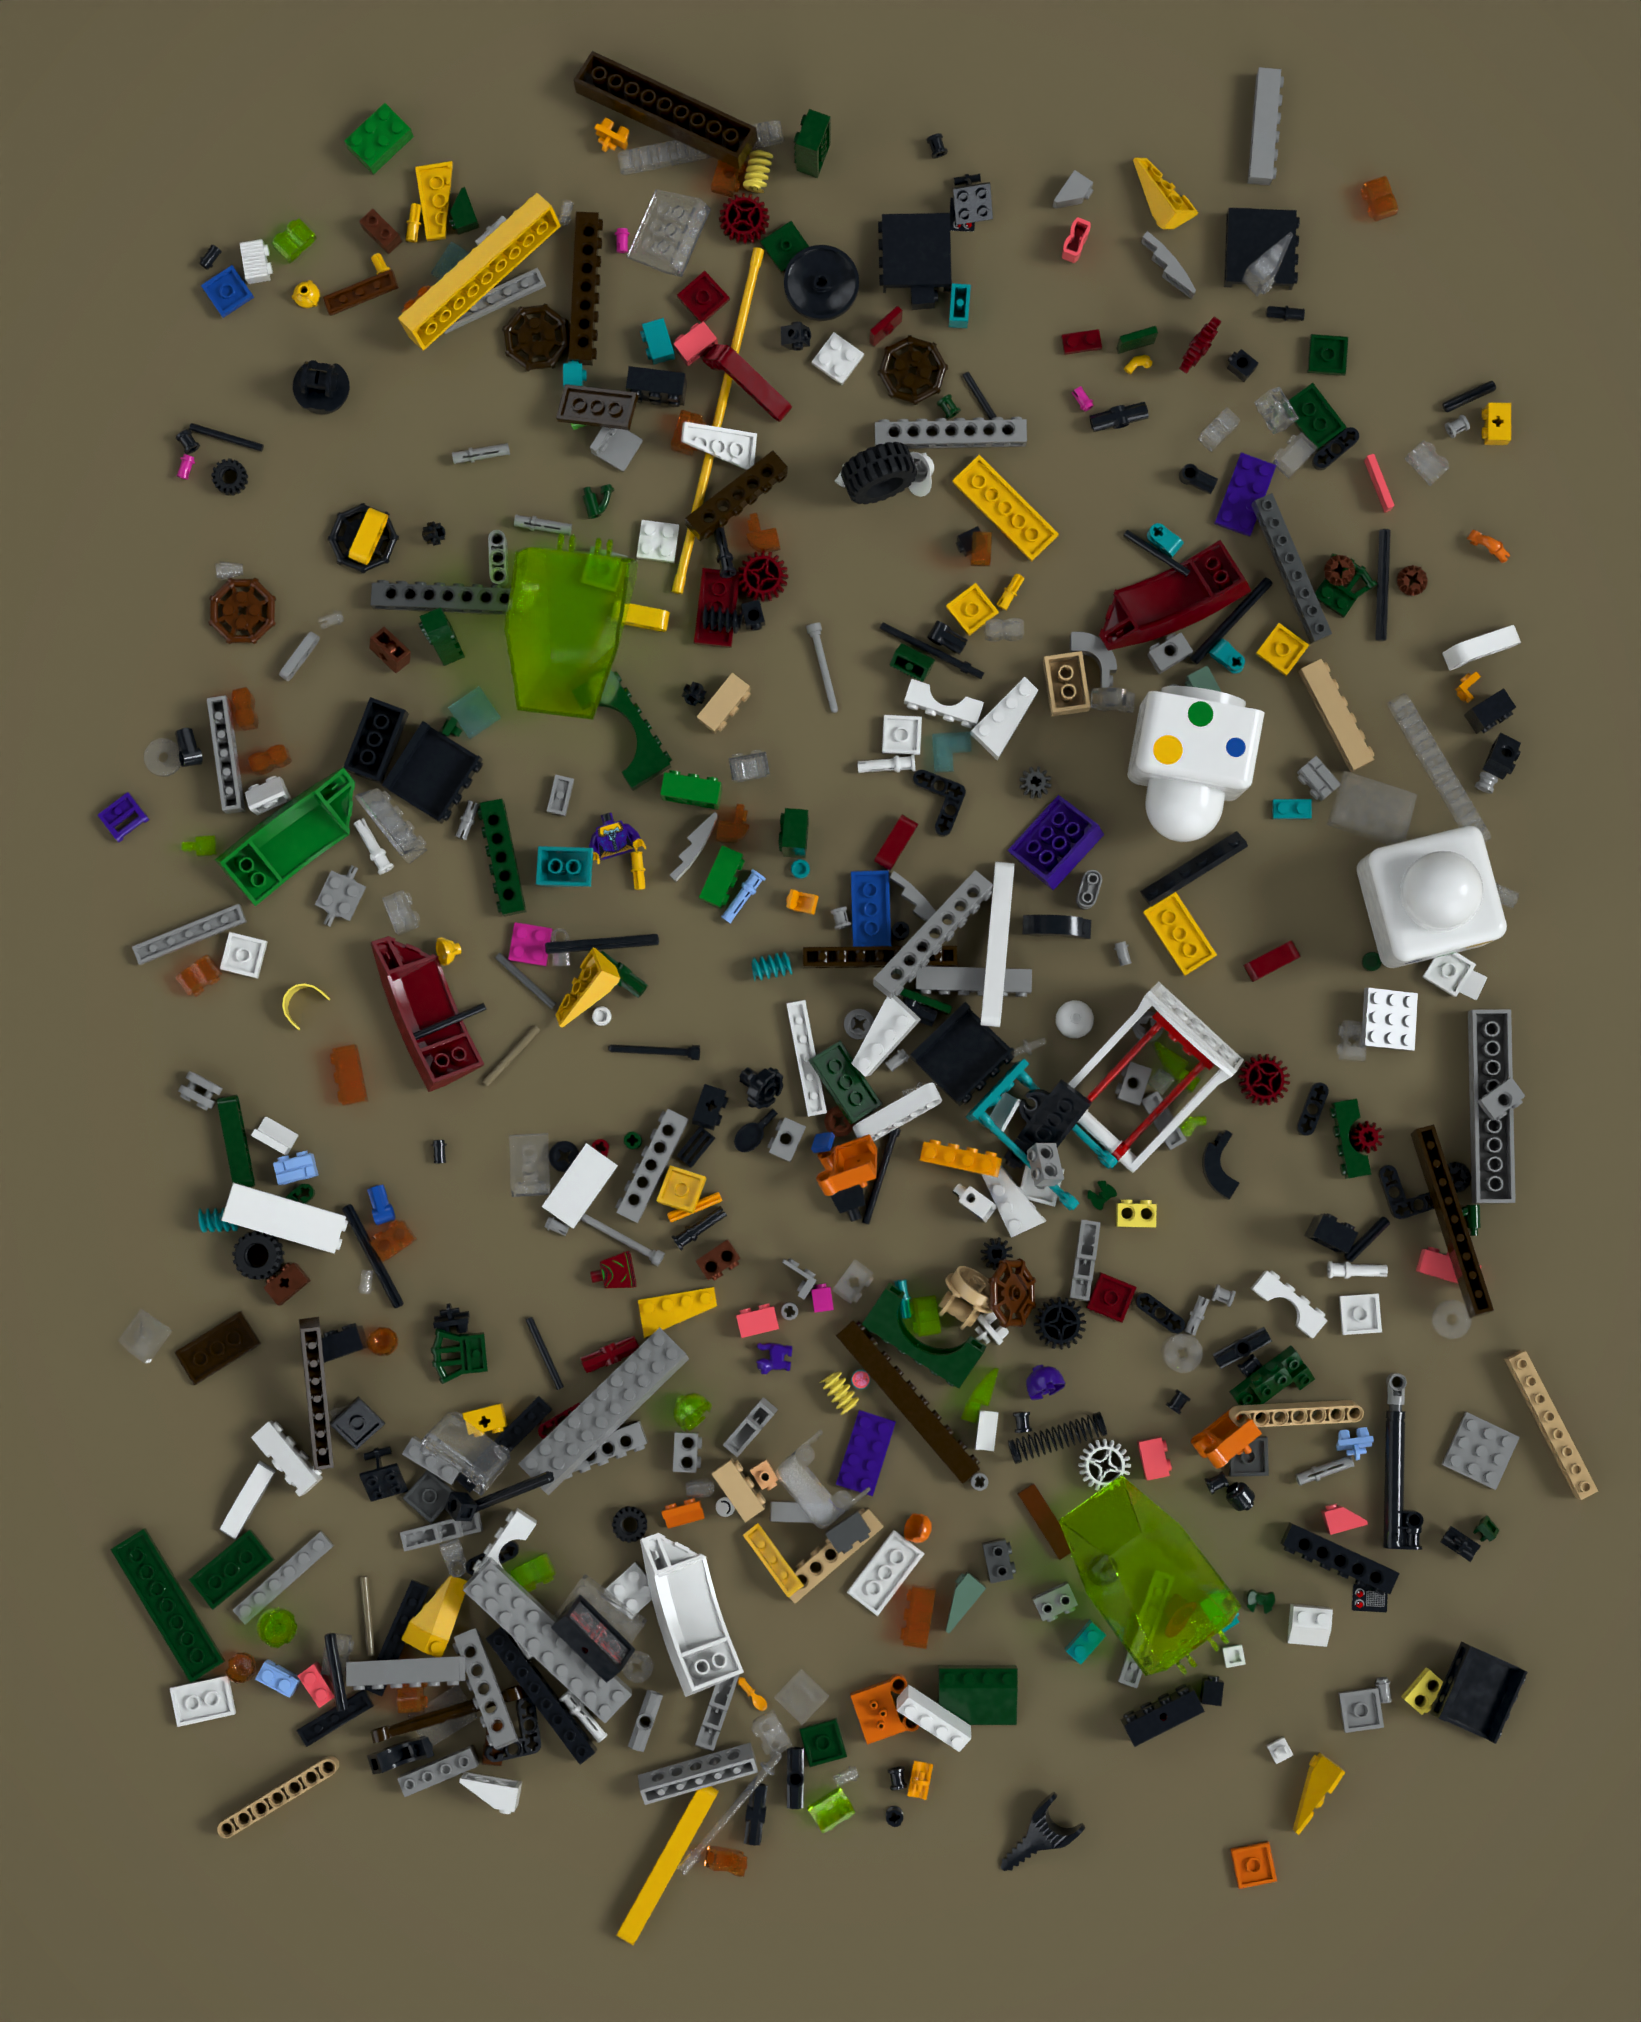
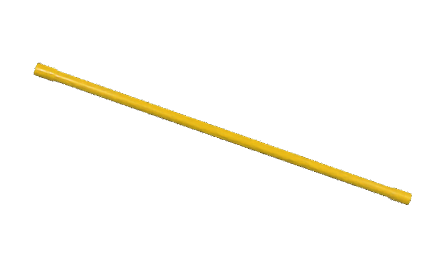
M757 247L753 248L749 273L731 348L738 354L758 271L764 254V250ZM724 373L712 426L715 427L722 426L733 380L726 373ZM705 453L691 513L704 502L714 456ZM688 528L671 591L676 594H683L686 573L695 540L694 534Z

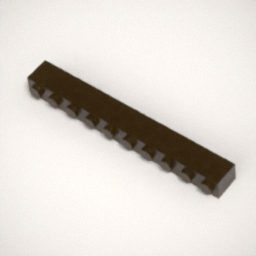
M1433 1124L1415 1129L1411 1133V1137L1469 1318L1489 1314L1494 1311L1435 1126Z
M854 1320L836 1334V1337L959 1481L964 1484L980 1470L978 1466L979 1460L973 1454L971 1456L968 1455L965 1451L967 1446L961 1439L956 1441L952 1436L955 1432L948 1424L944 1427L940 1422L942 1417L935 1409L931 1411L927 1407L929 1402L923 1395L919 1397L914 1392L917 1389L910 1380L906 1382L902 1378L904 1374L897 1365L895 1367L889 1362L891 1360L890 1356L885 1351H879L876 1347L879 1345L872 1335L869 1338L864 1333L866 1329L860 1321L857 1323Z

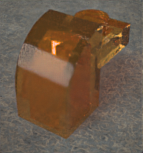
M757 513L750 514V520L747 521L749 532L753 531V533L746 534L749 545L758 552L765 551V553L780 550L776 528L761 531Z
M992 532L972 533L971 566L990 567Z
M737 804L734 822L719 820L716 835L717 842L736 843L745 838L750 828L748 824H743V821H747L748 815L745 805Z
M707 1846L704 1866L713 1871H728L737 1877H744L747 1868V1857L740 1850Z

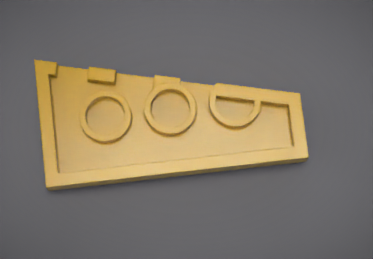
M453 162L417 166L415 170L426 240L429 242L446 239Z
M714 1287L638 1300L644 1338L652 1335L659 1328L664 1330L716 1307L717 1301Z

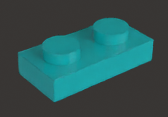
M1312 799L1272 800V819L1312 818Z

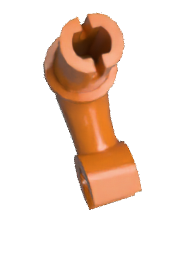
M1472 530L1467 537L1468 540H1471V544L1475 546L1482 544L1488 548L1489 552L1494 554L1501 563L1508 560L1507 557H1510V553L1505 550L1501 541L1482 535L1476 530Z

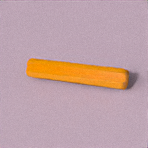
M717 1192L698 1200L694 1213L722 1202L720 1193ZM676 1209L667 1213L670 1222H674L692 1213Z

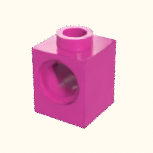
M826 1283L815 1285V1289H811L814 1313L834 1310L831 1287H827Z

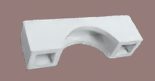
M911 679L904 700V704H907L909 709L918 710L919 708L925 710V713L930 716H936V714L943 716V719L949 722L956 720L962 722L961 725L967 728L977 725L984 704L982 701L965 697L956 705H942L933 698L929 684Z
M1264 1271L1250 1289L1265 1301L1277 1297L1289 1300L1294 1305L1297 1313L1295 1326L1309 1338L1313 1339L1328 1321L1324 1318L1325 1314L1320 1309L1316 1308L1314 1310L1309 1306L1311 1302L1304 1296H1297L1294 1293L1295 1289L1288 1283L1284 1285L1280 1282L1279 1279L1281 1277L1274 1271Z
M519 1508L515 1512L511 1511L505 1519L507 1521L505 1527H500L496 1532L494 1543H489L483 1553L486 1555L482 1561L478 1559L475 1563L473 1575L490 1557L502 1567L499 1561L501 1548L512 1540H526L536 1526L537 1520Z

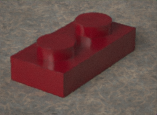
M1099 329L1062 334L1061 336L1064 355L1102 349Z

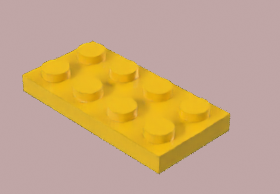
M1176 892L1142 912L1184 976L1217 956Z

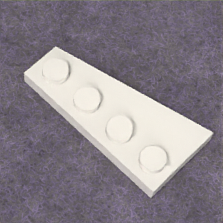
M683 422L681 442L745 470L754 465L757 433Z
M1002 1165L1000 1166L998 1178L982 1175L1011 1237L1046 1222V1219L1039 1214L1033 1203L1023 1194L1024 1192L1015 1184Z

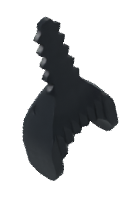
M1055 1792L1046 1797L1033 1812L1027 1836L1022 1838L1023 1842H1018L1017 1848H1012V1853H1007V1858H1002L1001 1869L1003 1871H1012L1013 1866H1019V1861L1025 1862V1858H1031V1853L1037 1854V1851L1066 1847L1084 1831L1085 1825L1083 1823L1072 1828H1063L1051 1820L1048 1807L1057 1798Z

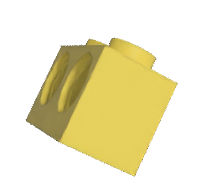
M1121 1200V1203L1116 1204V1227L1155 1228L1157 1204H1152V1200H1140V1204H1132V1200ZM1124 1208L1131 1210L1132 1214L1129 1219L1122 1217L1121 1212ZM1144 1208L1149 1209L1151 1212V1216L1148 1219H1143L1141 1216V1211Z
M1426 1667L1401 1697L1423 1715L1432 1709V1703L1436 1700L1443 1681ZM1431 1680H1435L1436 1687L1429 1690L1428 1683ZM1418 1695H1423V1702L1419 1705L1415 1704V1698Z

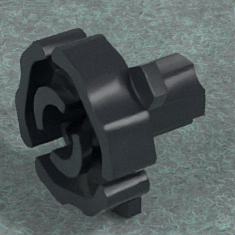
M747 1067L739 1076L740 1082L749 1088L747 1091L749 1096L747 1101L749 1102L748 1106L751 1108H768L776 1101L774 1095L779 1096L783 1089V1075L776 1068H765L757 1073Z

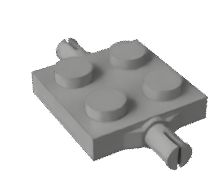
M351 865L347 875H340L331 870L315 903L316 906L328 913L323 924L331 927L335 917L351 921L366 890V886L357 883L353 879L358 870L357 867L354 868Z

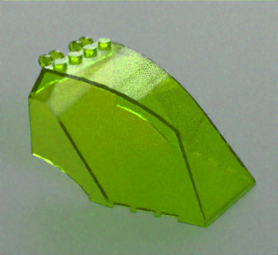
M559 533L557 548L524 547L515 551L504 633L506 635L507 651L511 664L510 670L513 676L516 706L518 711L593 720L620 645L636 582L638 560L612 555L613 540L608 539L606 554L600 553L602 546L601 538L596 539L595 553L576 551L575 535H571L569 538V550L563 549L565 537L564 534Z
M1120 1475L1058 1520L1086 1594L1145 1676L1166 1671L1174 1664L1185 1675L1187 1670L1179 1662L1181 1659L1186 1657L1191 1667L1195 1668L1198 1666L1189 1653L1207 1640L1216 1652L1220 1650L1217 1643L1211 1638L1217 1633L1223 1643H1229L1222 1629L1231 1624L1242 1607L1183 1527L1124 1476Z

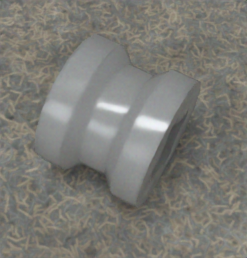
M1481 772L1479 775L1480 780L1476 782L1475 787L1485 793L1492 794L1494 791L1493 786L1499 779L1490 773Z

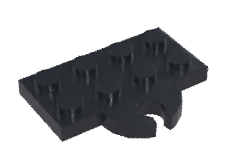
M1062 1079L1051 1093L1042 1089L1031 1090L1025 1096L1028 1099H1033L1036 1106H1029L1023 1098L1020 1101L1019 1111L1027 1124L1017 1138L1030 1147L1036 1143H1056L1058 1148L1092 1102Z

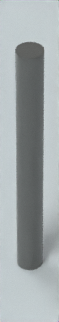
M501 953L495 957L498 962L550 1009L555 1007L556 1003Z

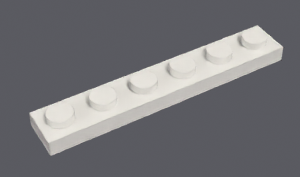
M806 1001L787 1003L808 1117L826 1114L827 1110L821 1079L808 1061L816 1056Z

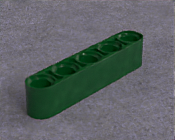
M238 1095L218 1098L217 1105L232 1183L255 1187L254 1173Z

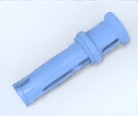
M752 869L748 879L742 882L741 890L721 917L731 924L751 894H756L757 887L766 878Z

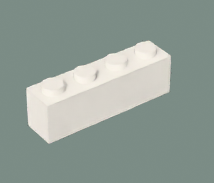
M909 1684L897 1697V1711L958 1752L971 1740V1725Z

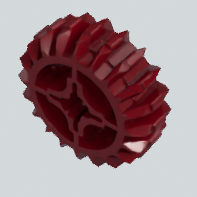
M742 193L741 198L735 194V200L728 198L729 204L723 203L724 209L720 210L721 217H719V222L722 223L720 228L724 230V235H729V240L731 241L736 238L737 244L740 243V240H743V243L746 245L749 239L751 243H754V237L760 240V233H766L764 228L769 227L767 221L770 220V216L767 215L768 208H764L765 203H759L758 196L753 200L751 193L748 198L745 197V193ZM742 206H747V207H750V208H748V209H743V208H741V207H742ZM735 211L737 217L734 219V222L730 224L729 217L731 213ZM758 213L760 219L758 224L754 227L752 220ZM741 217H747L748 221H744V219L742 221ZM745 228L748 231H739V229Z
M761 551V556L754 552L755 558L748 555L747 559L749 562L743 560L742 565L745 567L738 568V571L741 573L737 574V577L742 579L738 584L739 586H744L741 589L743 593L748 591V598L754 595V601L758 600V597H761V602L765 601L764 597H768V600L772 601L771 595L778 598L777 591L784 592L781 586H787V582L784 580L788 579L789 576L784 573L788 569L787 567H782L784 565L783 560L777 562L779 559L778 555L772 558V552H769L768 556H765V551ZM758 563H763V566L760 569L753 568L751 570V568ZM770 565L775 567L779 578L769 573ZM765 571L767 578H764V580H762L760 584L759 574L764 573ZM747 575L756 579V589L749 584ZM773 583H775V585L768 590H762L766 584L773 585Z
M1261 1054L1257 1055V1061L1253 1056L1250 1057L1252 1064L1245 1061L1244 1065L1247 1069L1240 1068L1244 1075H1238L1239 1079H1243V1082H1239L1238 1086H1245L1240 1092L1244 1093L1247 1091L1248 1094L1245 1098L1249 1099L1252 1096L1251 1103L1253 1104L1259 1099V1106L1263 1105L1264 1100L1267 1106L1271 1105L1270 1099L1277 1103L1278 1099L1276 1096L1282 1099L1284 1095L1281 1091L1288 1092V1089L1283 1087L1290 1084V1081H1284V1078L1290 1077L1288 1073L1283 1074V1071L1287 1070V1066L1280 1068L1279 1066L1283 1061L1280 1060L1275 1063L1276 1056L1269 1060V1054H1265L1264 1060ZM1259 1064L1269 1065L1275 1071L1266 1073ZM1254 1068L1256 1080L1249 1084V1074ZM1261 1075H1263V1077H1268L1272 1075L1266 1081V1085H1264V1083H1259L1256 1085V1083L1262 1079ZM1278 1076L1279 1084L1277 1089L1273 1091L1271 1083L1273 1078ZM1258 1086L1262 1087L1269 1095H1259L1253 1089Z

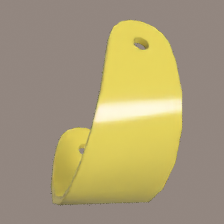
M305 983L298 984L288 989L283 997L282 1007L284 1014L298 1030H300V1027L289 1015V1001L294 993L307 987L315 988L330 1001L331 999L326 993L316 986Z

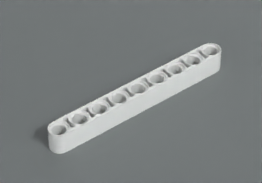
M995 862L981 1013L982 1026L1000 1027L1014 863Z

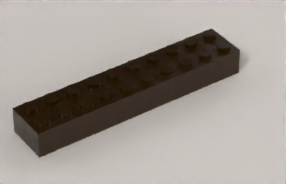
M594 51L590 53L573 80L576 93L739 170L758 140L756 127Z

